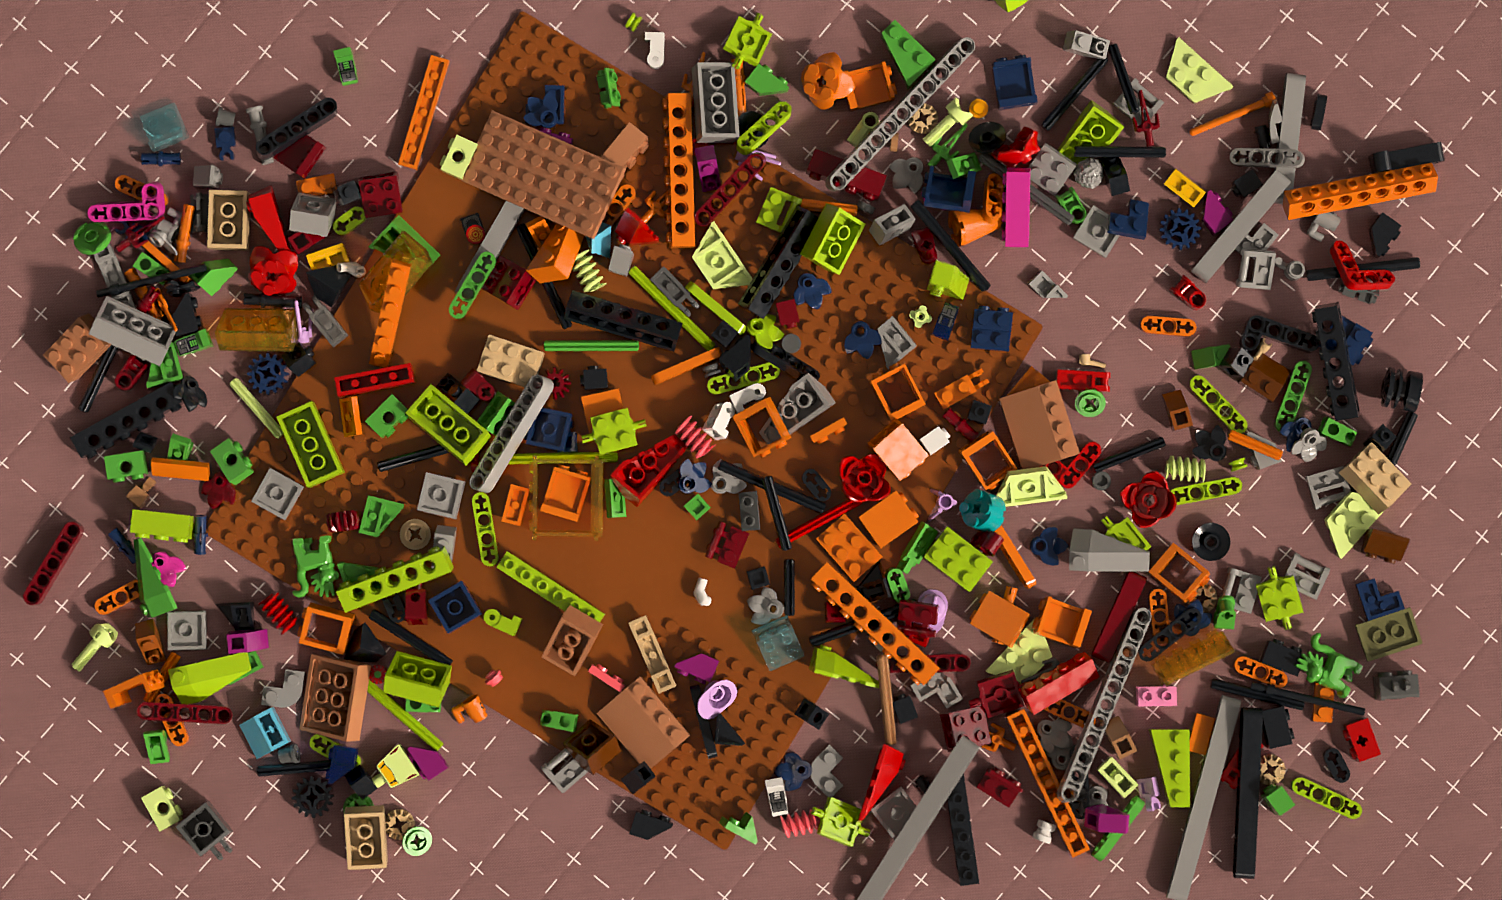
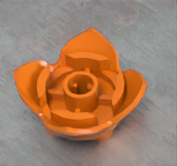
M835 52L821 55L814 63L808 64L801 74L804 92L808 94L812 103L822 110L832 107L834 100L847 97L855 89L851 76L841 70V58ZM823 77H824V80L826 81V84H822V78H823Z

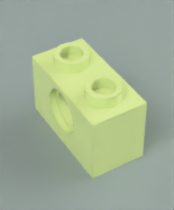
M456 135L455 139L451 138L448 145L450 150L447 156L444 155L440 162L442 172L457 179H463L478 144L459 135ZM457 152L463 154V159L459 162L453 160V156Z
M1111 756L1096 768L1123 798H1126L1138 786L1132 777Z
M161 786L141 797L159 831H163L183 819L181 817L183 815L181 808L178 804H174L172 800L174 796L171 790L165 788V786ZM162 802L168 805L166 813L161 812L159 809V805Z

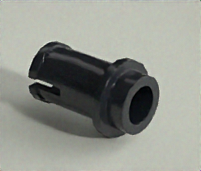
M1266 125L1255 127L1254 131L1261 149L1272 147L1267 131L1269 128Z
M921 775L914 782L916 783V788L919 787L925 794L931 783L927 780V776Z

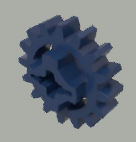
M1178 208L1177 213L1171 210L1170 216L1166 214L1163 216L1166 221H1160L1159 224L1163 228H1160L1159 232L1164 234L1160 239L1167 240L1165 245L1171 243V249L1178 246V249L1182 250L1183 246L1187 249L1190 248L1189 242L1192 244L1196 243L1194 237H1200L1196 231H1199L1201 227L1196 226L1199 219H1193L1194 213L1189 216L1187 209L1184 213H1181V209ZM1179 217H1183V218L1187 219L1188 222H1184V221L1180 220ZM1171 220L1172 228L1167 231L1168 223ZM1178 226H1179V227H1182V226L1185 227V226H1187V227L1182 231V234H1181V232H1174L1175 229H1176ZM1192 228V234L1188 239V230ZM1171 237L1179 238L1181 242L1174 241Z
M267 353L266 358L260 354V360L253 359L255 364L254 366H248L252 371L248 372L247 375L252 376L248 382L254 383L252 387L254 390L259 387V393L262 394L266 390V394L270 395L271 390L276 394L278 393V387L284 389L282 383H288L285 376H289L290 373L285 372V369L288 367L287 365H282L284 362L282 358L277 360L278 355L274 354L271 358L270 353ZM269 361L266 366L259 367L263 362ZM276 365L279 366L281 375L277 374ZM261 370L264 372L270 370L272 375L276 377H267L266 379V375ZM256 373H258L261 378L260 383L256 379ZM277 381L275 385L267 387L270 382Z

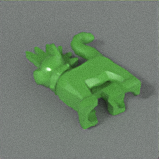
M320 536L319 548L311 551L313 538H306L304 540L303 538L293 539V549L297 564V581L301 586L300 590L292 591L294 596L298 598L304 597L308 593L309 584L305 573L317 568L319 573L311 576V579H315L311 584H317L314 592L320 589V597L323 596L324 591L326 597H329L330 592L332 596H335L333 581L339 578V572L334 569L335 564L329 549L331 536Z
M1316 633L1311 637V646L1316 651L1327 654L1328 658L1325 666L1322 667L1323 657L1319 658L1318 654H1315L1313 657L1312 653L1308 652V656L1304 653L1301 654L1303 659L1298 658L1297 661L1300 664H1295V667L1306 672L1308 682L1313 683L1316 681L1319 685L1322 684L1327 688L1337 691L1339 698H1346L1351 689L1342 682L1341 678L1344 675L1347 682H1352V671L1355 674H1360L1363 666L1353 659L1336 652L1330 646L1319 644L1318 640L1321 634Z

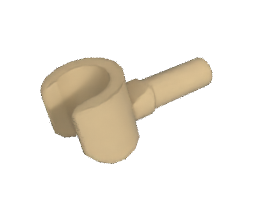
M1265 338L1257 346L1258 351L1253 357L1255 361L1272 346V343L1270 345L1265 343Z
M1090 354L1079 355V363L1083 366L1091 365L1101 368L1106 366L1104 363L1090 361Z

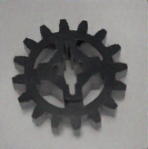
M310 776V781L303 778V784L297 783L299 789H293L296 796L292 797V800L297 801L293 805L294 807H300L298 813L304 811L305 817L311 814L312 818H316V813L321 817L323 816V810L329 811L327 805H333L330 798L334 797V794L329 793L333 789L332 787H326L328 781L322 783L321 777L315 780L314 776ZM308 785V791L305 794H301L303 788ZM317 785H319L325 793H321L317 789ZM312 791L314 792V795H317L318 797L314 800V803L312 802V799H309L308 797L312 794ZM321 800H325L323 806L318 809V803ZM301 801H305L309 805V809Z

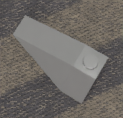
M808 373L790 387L789 392L779 403L777 411L789 434H792L836 402L826 387ZM769 417L759 432L767 445L781 438L773 420Z
M1073 529L1069 551V570L1149 571V551L1129 543L1126 544L1093 529Z

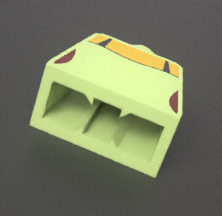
M399 744L376 765L380 773L373 777L372 781L377 788L386 782L393 788L420 774L415 764L409 759L403 746Z

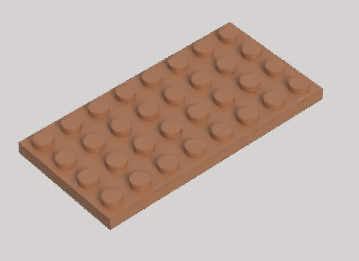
M492 110L477 142L478 146L471 158V162L465 171L463 179L460 180L595 239L626 169Z

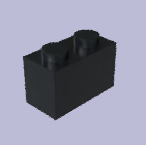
M1274 638L1273 641H1267L1259 662L1298 676L1300 669L1295 667V664H1300L1297 661L1298 658L1303 659L1301 656L1303 654L1301 653L1302 649L1292 645L1291 648L1283 646L1284 642Z
M1278 706L1262 710V727L1267 748L1273 749L1293 744L1294 732L1288 725V720H1290L1288 709H1285L1284 706Z

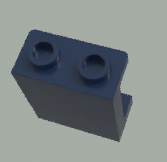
M1018 55L1013 60L998 58L996 62H993L992 69L998 110L1032 106L1038 103L1037 95H1035L1031 57L1026 58V55Z
M930 165V170L925 172L924 183L927 184V187L923 186L921 198H925L924 206L970 213L976 172L968 170L967 178L959 177L953 179L952 175L934 173V166Z

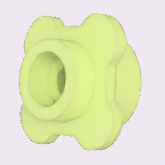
M922 305L918 310L911 311L909 314L917 328H921L926 322L930 323L932 321V316L928 315L926 306Z

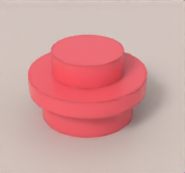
M494 669L485 676V683L491 687L497 685L503 678L499 669L496 671Z

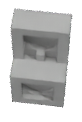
M1277 99L1272 101L1269 111L1268 126L1272 144L1279 142L1275 124L1283 122Z

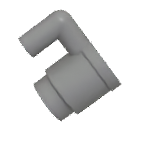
M170 207L167 214L175 218L174 222L171 223L163 219L151 231L153 229L157 231L162 230L167 235V241L172 243L179 231L182 213Z
M1334 212L1315 215L1307 234L1321 242L1325 235L1316 231L1318 227L1321 226L1334 232L1341 218Z
M1281 257L1275 259V266L1283 269L1286 278L1295 281L1304 275L1305 267L1300 261L1286 263Z

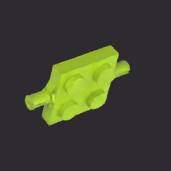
M756 13L753 21L746 20L740 16L736 19L723 47L724 50L736 57L732 64L733 68L736 66L735 69H739L742 61H746L755 67L759 64L772 36L770 32L760 26L763 19L762 14L760 16V13Z
M627 407L590 417L593 426L592 433L581 435V437L584 439L582 440L583 444L595 441L600 455L638 445L635 437L636 429L647 426L645 419L633 422Z
M1108 516L1101 520L1108 529L1105 533L1106 536L1116 538V540L1126 544L1129 543L1146 551L1151 548V545L1128 517L1117 524H1113Z
M1272 566V570L1271 567H1268L1270 579L1256 584L1265 620L1268 622L1282 619L1284 630L1291 629L1289 617L1304 612L1294 575L1277 576L1275 566Z
M828 797L823 810L816 807L812 808L811 814L820 817L817 834L848 847H853L858 834L865 837L870 835V829L862 827L861 823L857 822L861 809L833 797Z

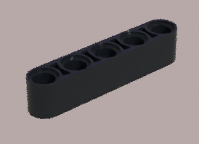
M325 98L260 139L256 143L257 156L262 160H268L333 119L337 115L336 101L333 98ZM331 105L334 109L327 112L324 110V107ZM314 115L318 119L315 122H310L308 117ZM294 126H300L302 130L300 132H294L292 131V128ZM284 136L286 140L284 142H277L276 138ZM267 146L270 150L263 153L260 151V148Z

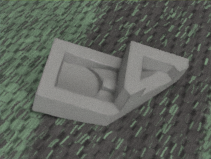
M1042 270L1027 283L1042 298L1068 297Z

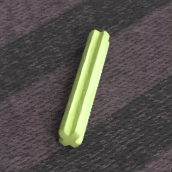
M234 378L229 383L232 389L276 438L282 437L284 433L280 425L242 382Z

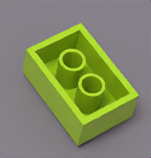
M826 203L800 255L826 271L840 275L866 224L843 209Z
M132 509L130 532L135 533V537L150 539V535H154V539L169 541V537H174L173 541L188 543V539H194L192 537L195 530L194 516Z
M949 527L943 530L923 557L967 592L974 588L993 563L992 560Z
M396 651L385 675L383 692L439 707L450 684L452 666Z

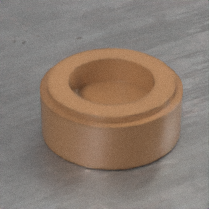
M896 133L890 139L889 150L892 152H897L899 133Z

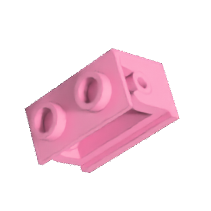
M1136 687V706H1177V687Z

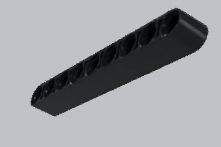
M1242 707L1240 712L1238 753L1240 777H1238L1233 855V877L1237 879L1255 878L1263 724L1262 708Z

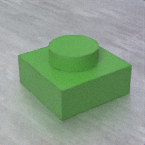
M699 494L684 505L696 521L711 508Z

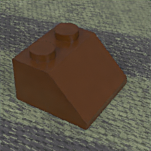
M1262 353L1258 360H1253L1238 383L1267 402L1272 403L1284 386L1291 371Z
M1368 529L1365 533L1361 552L1366 553V557L1376 559L1379 556L1384 558V562L1395 564V561L1400 562L1402 560L1410 538L1377 529Z
M591 719L562 743L580 767L592 775L598 772L621 751L615 735Z

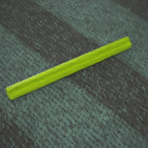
M636 266L629 270V275L677 322L683 323L682 326L707 351L715 347V343L676 307Z
M600 452L514 454L508 464L617 462L618 453L609 452L600 455Z
M369 679L367 692L435 751H438L443 746L441 740Z

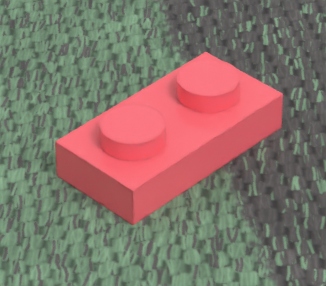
M600 664L597 666L592 665L588 671L620 693L625 687L622 684L623 679L615 674L611 677L606 673L607 669Z

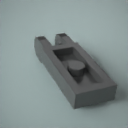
M664 266L650 279L687 317L691 313L681 304L686 298L694 308L698 309L700 307L684 286Z
M314 295L311 299L319 308L315 313L308 304L304 303L302 306L328 342L335 347L348 334L328 308Z

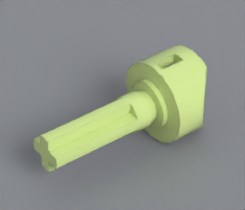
M957 97L945 107L949 115L923 138L930 147L955 122H960L964 125L973 116L972 113L961 110Z
M109 623L95 624L91 628L89 634L93 639L72 663L74 669L80 672L101 645L109 648L115 642L118 632Z

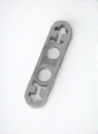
M1235 148L1230 153V160L1233 164L1240 167L1299 168L1304 164L1305 156L1295 149ZM1239 153L1243 156H1248L1249 163H1247L1248 160L1245 158H1241L1238 162L1235 156H1238ZM1256 153H1261L1263 156L1259 163L1253 161V156ZM1275 153L1281 154V161L1279 163L1272 162V156ZM1295 154L1300 157L1299 160H1296L1295 164L1292 160H1286V156L1293 158Z

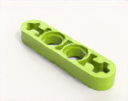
M783 101L774 105L738 138L737 151L742 155L752 153L791 117V105ZM773 120L775 121V124L768 125L765 123V121ZM760 131L763 135L757 137L753 135V132Z
M690 281L685 286V289L721 320L728 323L741 336L744 334L747 327L695 283Z
M770 362L750 367V370L740 378L738 386H731L729 384L730 376L728 374L711 378L708 381L707 388L711 394L718 395L756 383L774 380L779 376L780 368ZM768 366L777 369L774 372V376L765 374L766 379H761L762 376L759 368L763 367V371L769 370ZM752 370L756 371L759 375L756 381H750L747 377L748 373ZM726 377L728 389H724V386H720L719 391L710 388L713 385V381L722 383V378Z
M1198 375L1191 378L1189 381L1191 391L1230 430L1239 433L1246 431L1248 424L1245 418L1203 376ZM1194 380H1202L1201 386L1204 389L1208 386L1210 389L1201 396L1202 390L1199 387L1194 388ZM1212 392L1217 396L1215 403H1209L1206 400L1208 393ZM1227 406L1230 409L1228 417L1221 416V407ZM1235 414L1237 417H1235L1234 419L1237 422H1243V424L1241 425L1243 429L1236 430L1234 428L1235 423L1233 421H1230V423H1228L1227 420L1232 418V416Z
M1230 477L1178 487L1170 491L1174 494V491H1177L1178 494L1185 493L1183 489H1187L1189 500L1186 501V497L1179 498L1177 505L1237 494L1242 489V482L1239 478ZM1231 480H1233L1234 483H1238V487L1235 488V491H1233L1232 488L1225 489L1227 493L1223 494V485L1221 482L1224 481V486L1231 484ZM1212 484H1217L1220 488L1217 495H1213L1209 491V487ZM1194 487L1199 488L1201 491V495L1197 499L1190 495V491Z
M478 492L472 498L481 560L486 566H494L498 563L499 554L490 499L487 494ZM480 495H482V498H486L483 507L484 509L488 507V512L481 511L477 513V509H480V504L476 503V500L479 499ZM483 514L489 517V523L485 526L481 525L478 521L479 517ZM486 533L492 536V542L488 545L484 544L481 540L482 536ZM494 545V550L490 549L491 555H495V559L492 560V563H489V561L485 560L488 552L487 550L483 551V547Z
M1296 777L1291 782V789L1296 794L1345 817L1357 819L1362 814V807L1357 802L1310 780ZM1302 780L1303 785L1308 788L1310 784L1313 785L1309 790L1308 796L1305 795L1308 791L1304 789L1297 791L1296 782L1300 783ZM1317 788L1323 792L1322 798L1318 800L1312 795L1313 791ZM1333 797H1338L1341 802L1336 808L1330 805V800ZM1345 800L1348 801L1345 805L1349 807L1356 806L1357 814L1353 813L1351 816L1350 811L1347 809H1343V812L1340 811L1344 807Z

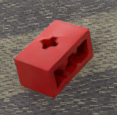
M1362 718L1343 725L1345 730H1342L1345 740L1349 741L1351 745L1349 752L1352 759H1356V762H1362L1381 755L1368 718ZM1358 736L1364 738V741H1362V745L1356 743V741L1359 740Z

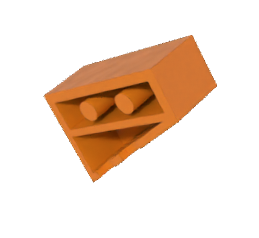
M557 223L526 271L539 283L568 279L585 235Z

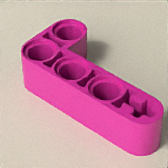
M157 181L144 185L142 188V201L103 202L92 205L87 212L88 218L93 222L153 220L159 218L165 212L163 186ZM150 186L156 189L155 196L149 192ZM152 205L156 206L158 210L157 215L151 212ZM133 206L139 209L138 215L133 213ZM114 207L119 208L120 216L115 215ZM96 210H106V213L99 215V213H96Z

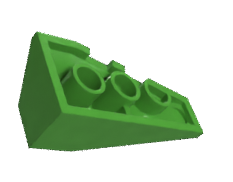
M142 538L134 539L141 612L147 618H152L176 609V603L168 586H164L160 581L161 573L159 569L151 564L153 559Z

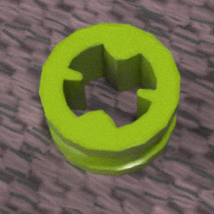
M633 13L627 21L625 28H631V31L634 32L642 17H637L636 13Z
M1245 457L1228 463L1232 466L1231 472L1248 466L1244 463Z

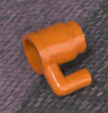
M478 694L466 698L461 704L451 709L458 724L465 721L461 714L464 710L474 723H478L488 716Z

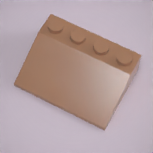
M1056 380L999 398L1022 469L1036 468L1080 454Z
M311 654L299 730L346 742L359 741L371 665Z
M641 676L596 713L639 765L645 761L650 769L690 736L688 731Z

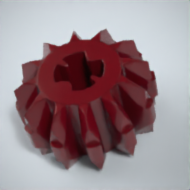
M556 367L552 369L553 374L546 369L545 372L548 375L546 378L553 381L559 379V387L555 386L551 394L553 393V399L557 400V393L564 398L565 396L562 391L564 390L568 393L570 391L565 385H571V381H564L569 378V375L565 374L562 376L563 369H560L558 374H556Z
M354 510L329 513L326 516L328 531L332 533L355 530L359 527V516Z

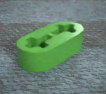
M889 568L885 572V577L891 597L898 603L901 599L908 600L910 598V591L904 574L898 568ZM893 572L898 574V576H896L897 583H895L893 579H890V577H892ZM897 587H899L901 591L905 592L904 594H902L903 598L896 596L899 594Z

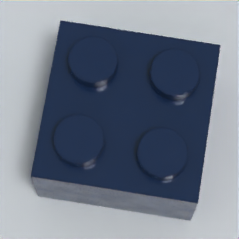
M460 581L428 600L448 634L483 614L464 581Z

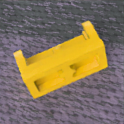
M1175 168L1164 183L1165 186L1193 207L1196 206L1206 193L1203 188L1177 168Z
M343 243L306 255L311 270L350 262Z

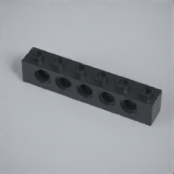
M800 206L795 208L738 303L740 306L762 319L765 318L784 284L790 278L795 266L800 261L802 256L800 253L818 220L816 215Z
M573 290L564 315L566 320L673 352L675 351L683 324Z
M1339 302L1317 305L1314 312H1312V319L1314 323H1317L1318 327L1315 333L1317 342L1320 341L1322 348L1319 349L1320 359L1324 360L1325 363L1323 375L1324 379H1328L1329 386H1326L1327 396L1332 399V404L1330 405L1331 415L1335 416L1336 421L1357 418L1360 415V408ZM1326 320L1331 321L1333 328H1326L1323 322ZM1327 340H1335L1337 346L1330 347L1327 344ZM1338 358L1340 365H1333L1330 359ZM1340 376L1343 378L1344 383L1337 384L1334 378ZM1344 395L1348 401L1342 403L1338 400V396Z
M170 382L70 437L80 457L91 459L98 455L97 451L102 448L107 450L115 445V441L119 439L123 441L131 437V432L138 430V432L148 427V423L151 421L158 422L165 418L164 414L180 410L184 402L182 399L173 398L175 383ZM161 398H165L167 405L160 409L158 401ZM148 407L150 414L148 417L143 418L141 410ZM130 416L133 419V424L130 427H126L124 420ZM110 426L116 428L114 436H109L107 433ZM97 435L99 443L93 446L90 442L91 437Z
M963 773L947 798L960 886L980 884Z

